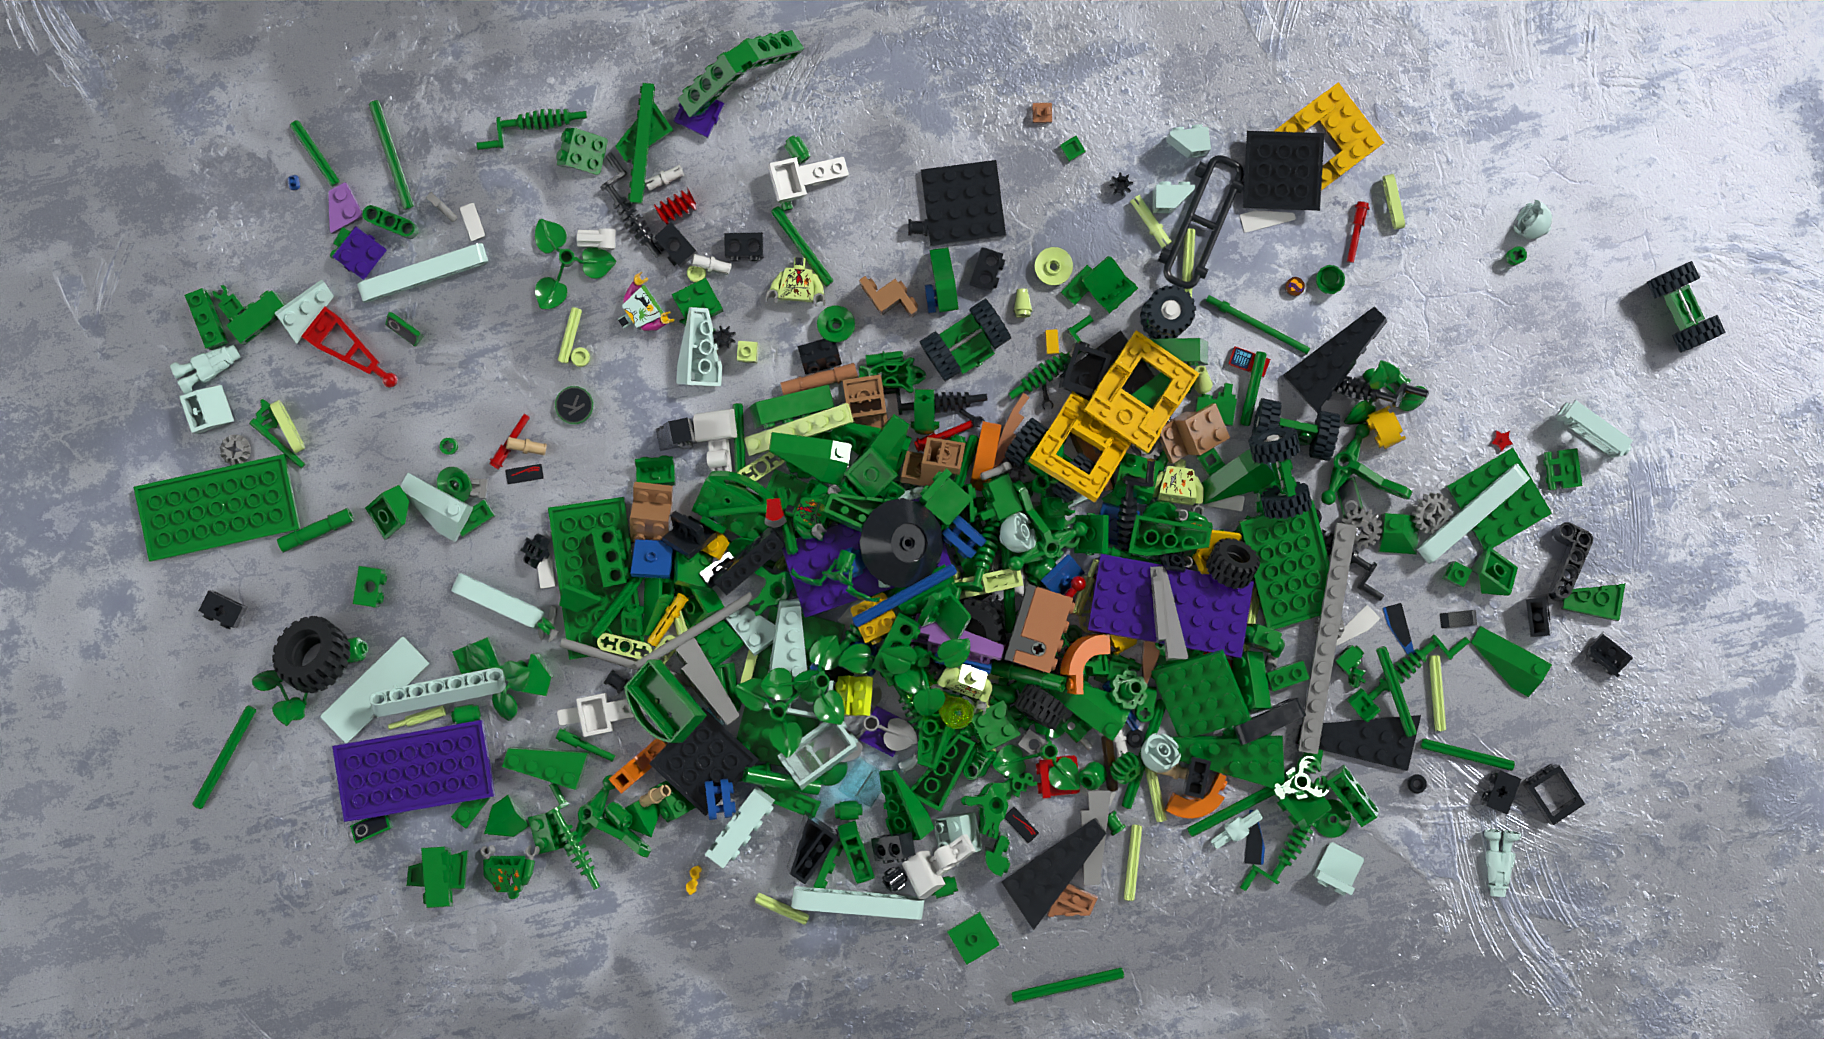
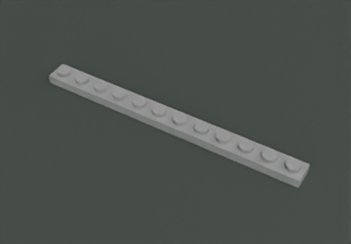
M1336 523L1304 709L1306 716L1302 720L1298 751L1318 754L1357 527L1354 525Z

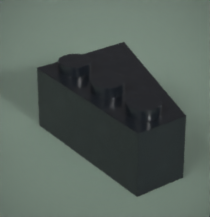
M688 417L668 421L663 426L655 429L660 451L678 447L685 450L694 448L693 444H697L693 421Z
M807 811L804 812L787 864L789 874L803 884L807 883L839 839L834 829Z

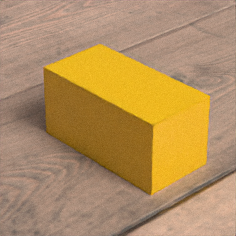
M1058 329L1045 330L1046 354H1059Z

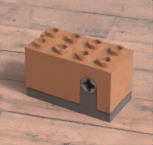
M1027 584L1004 659L1047 673L1055 670L1058 659H1055L1057 651H1061L1063 640L1060 639L1062 633H1066L1069 622L1066 620L1068 614H1072L1075 603L1072 602L1073 598ZM1038 643H1040L1043 651L1035 654L1036 651L1033 650V647L1038 646Z

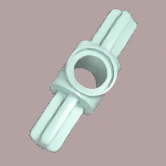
M1254 810L1242 819L1239 816L1233 818L1224 825L1225 830L1211 839V843L1218 849L1230 840L1237 842L1249 834L1248 828L1262 820L1261 813L1258 810Z

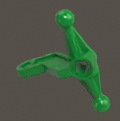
M1363 423L1357 425L1355 428L1356 436L1343 451L1334 457L1329 488L1321 494L1322 503L1325 505L1333 504L1336 500L1335 492L1353 474L1381 491L1403 499H1410L1413 493L1412 490L1404 485L1383 478L1358 462L1362 439L1368 437L1370 428ZM1345 462H1349L1346 466L1342 467Z
M1018 480L1012 483L1023 508L1019 512L1029 518L1031 523L1028 525L1031 529L1034 528L1035 535L1037 536L1035 547L1026 551L1021 557L1014 556L1009 559L1008 566L1012 571H1020L1025 563L1058 556L1061 549L1075 536L1082 537L1087 533L1086 524L1076 522L1071 530L1051 534L1050 529L1034 510L1023 482Z
M613 775L605 776L603 788L587 804L579 808V821L575 830L578 834L574 838L581 837L583 839L593 828H596L622 840L635 853L647 858L652 851L649 845L628 828L619 830L605 818L604 807L609 791L616 788L609 781V778ZM569 847L565 851L568 853L572 851L571 847Z

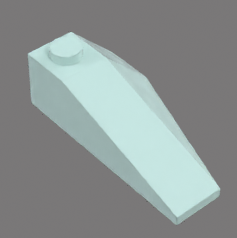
M689 307L677 364L676 384L721 386L722 365L716 351L718 348L717 343L714 342L713 326L708 308Z
M407 473L400 487L406 493L408 500L438 533L456 542L473 507Z

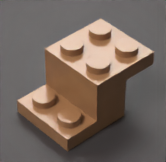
M864 276L859 280L860 286L881 316L899 303H901L911 318L917 315L918 304L912 296L910 298L907 296V288L902 281L898 282L895 278L878 290L872 278L867 279Z
M881 374L843 380L845 400L849 404L853 423L882 428L888 419Z
M1212 403L1197 412H1184L1165 424L1159 436L1169 463H1175L1187 455H1201L1230 438L1216 403Z
M927 437L924 453L907 451L900 482L921 486L928 485L930 487L934 483L933 477L939 471L943 472L946 468L951 473L960 475L965 443Z
M634 482L633 504L630 514L631 543H635V539L663 541L662 537L669 532L670 514L673 513V486Z

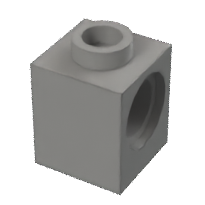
M1028 728L1017 744L1030 754L1039 753L1040 748L1046 745L1047 741ZM1037 739L1039 741L1038 748H1029V741Z

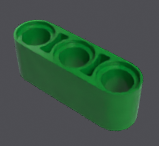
M368 205L363 209L362 216L364 220L374 226L407 239H413L418 235L417 225L406 218L373 205ZM375 210L377 216L370 220L369 213ZM394 218V224L387 227V220ZM407 225H412V231L409 234H405L404 228Z

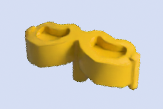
M700 865L694 866L689 871L692 878L686 884V890L689 895L697 891V880L701 877L700 873L702 872Z

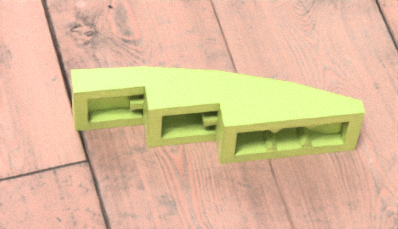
M1005 569L983 574L981 585L984 586L983 591H961L959 599L1024 586L1021 571ZM975 576L954 581L955 583L973 582Z

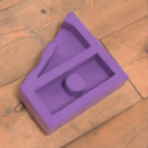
M346 182L328 191L329 224L332 234L341 230L342 227L345 228L363 218L362 210Z

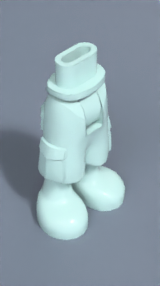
M233 344L227 348L223 346L222 348L191 357V362L180 365L174 362L170 364V368L176 379L183 377L194 369L197 370V373L177 381L183 393L188 394L193 392L192 386L196 382H208L215 378L218 373L227 369L230 364L233 365L234 361L241 357Z
M1486 829L1484 836L1490 842V849L1486 851L1490 896L1506 897V889L1509 888L1511 872L1515 864V853L1511 851L1514 841L1520 840L1521 833L1503 830V850L1500 852L1501 830Z

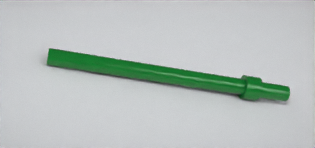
M1208 295L1206 302L1219 308L1218 310L1224 314L1227 312L1305 354H1308L1310 351V347L1230 306V303L1224 300L1220 301Z

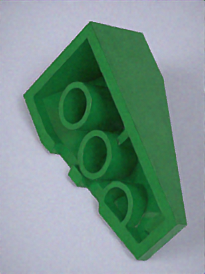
M771 433L769 452L787 463H792L800 468L801 471L807 472L822 483L840 486L849 464L851 444L784 433Z
M1248 449L1201 483L1204 488L1203 504L1265 488L1275 481L1272 467L1269 463L1264 464L1262 462L1259 464L1254 462L1251 451Z
M1136 515L1129 553L1155 556L1209 548L1212 528Z
M1479 626L1470 642L1511 688L1527 697L1543 682L1552 666L1549 662L1482 626Z
M943 691L945 695L943 706L932 715H923V718L918 721L917 764L935 770L960 720L966 702L959 695Z

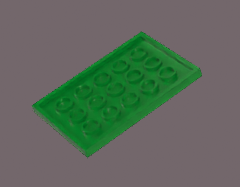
M1312 499V507L1309 511L1303 512L1302 515L1297 514L1293 518L1270 519L1261 514L1238 521L1243 541L1246 545L1252 547L1251 549L1255 550L1256 555L1260 558V566L1253 580L1265 625L1273 630L1321 615L1329 559L1314 500Z

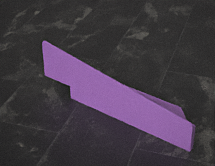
M920 613L917 614L915 617V621L917 622L921 615ZM934 622L925 626L919 624L918 629L921 631L917 639H912L911 642L928 644L927 652L931 651L933 654H936L939 646L951 639L938 623ZM964 630L960 639L969 638L970 653L966 660L989 664L991 659L1001 660L1004 645Z

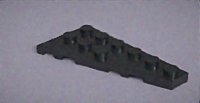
M1374 306L1283 374L1284 379L1319 414L1326 400L1329 401L1332 397V392L1337 386L1341 385L1355 366L1358 357L1364 354L1367 350V345L1376 338L1387 323L1386 317Z
M1421 715L1411 716L1416 732L1418 731ZM1399 716L1373 718L1369 722H1365L1363 719L1328 722L1322 725L1319 750L1408 771L1416 735L1408 737L1405 734ZM1302 724L1298 727L1295 744H1299Z
M1096 817L1001 882L1033 930H1035L1107 834Z

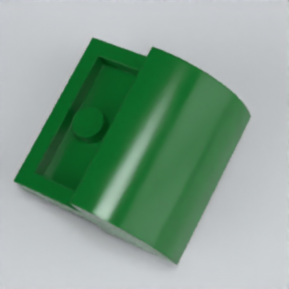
M999 831L993 849L985 847L984 855L988 868L994 874L1002 877L1003 872L1007 874L1010 866L1007 854L1003 853L1007 852L1010 841L1006 833Z

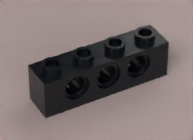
M773 527L767 528L712 575L714 583L727 596L785 547L783 538Z

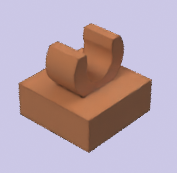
M1033 103V123H1052V103Z

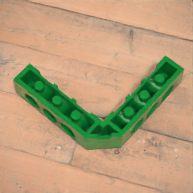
M782 30L776 34L769 33L763 37L759 35L754 39L746 38L728 52L719 54L716 57L717 61L708 65L705 68V72L697 76L693 80L694 83L684 88L682 90L683 94L677 99L689 117L702 115L715 100L748 70L793 60L804 50V47L793 30L785 32Z

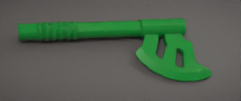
M261 399V408L256 413V419L253 418L249 424L302 469L306 464L268 431L271 428H277L278 421L271 410L270 404ZM265 411H269L268 414L262 416ZM269 419L272 420L271 422H269V423H267V424H265V425H262V424L264 423V421L269 420Z

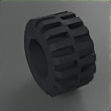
M1234 538L1220 539L1206 561V568H1208V573L1218 583L1233 589H1242L1249 585L1260 566V558L1256 555V551L1252 550V547L1246 545L1243 541H1238Z
M1032 684L1025 685L1014 703L1016 708L1023 714L1052 730L1056 729L1067 711L1062 702Z

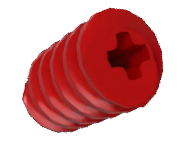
M688 187L687 194L681 190V197L673 194V201L669 197L666 198L667 204L660 201V208L654 204L661 220L667 225L669 224V218L676 221V214L682 218V211L690 214L689 207L694 211L697 210L696 202Z

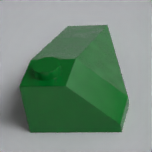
M893 414L853 464L867 450L873 447L895 471L910 424Z
M850 423L833 429L830 437L835 441L851 444V450L860 455L881 428ZM907 435L896 466L895 472L897 474L900 470V467L903 463V460L905 458V455L907 453V450L912 439V437H909Z
M675 550L673 551L671 573L668 579H674ZM674 584V596L681 593L688 598V601L681 610L688 629L724 608L722 601L713 589L710 592H705Z
M1083 685V694L1077 695L1068 694L1066 687L1063 692L1051 689L1048 691L1050 695L1062 702L1065 707L1112 741L1125 725L1130 710L1121 709L1120 704L1113 703L1109 695L1110 692L1096 687Z
M896 770L880 771L881 791L885 795L886 801L883 803V806L887 810L888 816L885 820L890 834L912 832L913 840L923 839L934 829L928 811Z

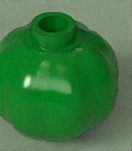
M1048 557L1026 563L1025 574L1028 577L1027 581L1033 586L1047 588L1041 580L1057 565V558Z

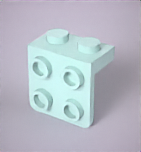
M1330 842L1313 876L1318 878L1317 882L1325 887H1328L1329 884L1336 887L1334 891L1345 896L1346 893L1352 895L1355 890L1352 884L1364 862V858Z

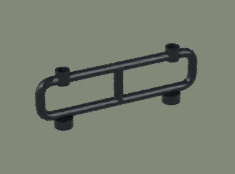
M1217 155L1212 157L1208 164L1202 161L1199 162L1194 175L1201 178L1183 223L1171 250L1163 247L1158 258V262L1165 264L1163 274L1165 279L1171 284L1191 289L1198 284L1200 278L1205 279L1209 270L1205 266L1236 193H1241L1244 188V182H1242L1243 167L1236 160L1227 156ZM1223 163L1234 168L1236 176L1230 186L1217 221L1214 223L1196 215L1195 212L1215 165ZM1193 221L1211 229L1212 232L1192 279L1186 282L1174 277L1171 274V268L1190 223Z

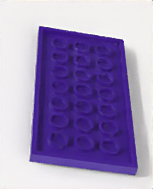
M921 497L913 499V501L918 502ZM838 524L827 528L822 541L815 538H797L798 552L795 555L788 554L786 546L782 548L790 574L791 570L794 569L800 576L810 579H821L823 576L822 571L827 572L834 560L838 559L841 549L845 550L850 547L860 549L861 532L843 524ZM905 540V546L907 547L909 545V541ZM945 544L943 545L940 562L936 568L944 564L946 566L951 564ZM837 565L831 572L839 571L838 569H836ZM867 567L863 569V574L857 577L852 576V587L857 592L867 596L896 588L894 586L887 588L879 587V580L871 575ZM791 575L805 618L860 600L845 591L848 589V585L826 577L822 582V587L807 584Z
M1100 554L1087 631L1164 644V641L1156 642L1150 567H1161L1163 565ZM1185 569L1184 573L1167 570L1186 649L1208 653L1223 649L1226 656L1241 658L1254 582L1251 581L1247 587L1242 589H1233L1218 583L1217 580L1212 578L1211 574H1201L1198 571Z
M483 720L332 746L344 822L496 796Z

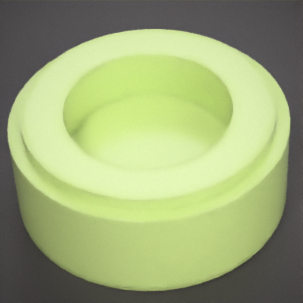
M690 265L687 269V276L690 281L696 283L706 277V269Z
M579 347L572 351L570 358L574 365L584 367L590 362V354L586 349Z

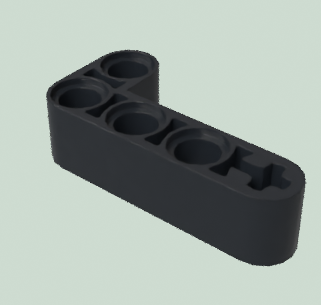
M1564 522L1553 530L1555 540L1567 546L1548 591L1549 597L1553 601H1561L1570 596L1594 540L1593 535L1589 531L1570 522ZM1562 528L1567 531V536L1563 535ZM1579 536L1584 539V545L1580 543ZM1572 553L1577 556V562L1572 559ZM1565 570L1569 572L1570 579L1565 576Z
M1299 697L1290 698L1276 704V707L1252 717L1250 721L1235 725L1233 728L1240 745H1244L1305 717L1306 713Z

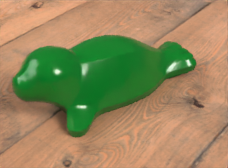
M908 357L903 362H883L872 368L859 366V378L881 374L883 387L904 388L908 393H913V385H917L925 380L927 375L920 367L913 365L914 357Z

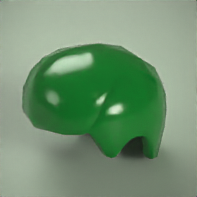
M1326 265L1317 273L1316 284L1323 293L1335 294L1341 291L1345 285V275L1339 267Z

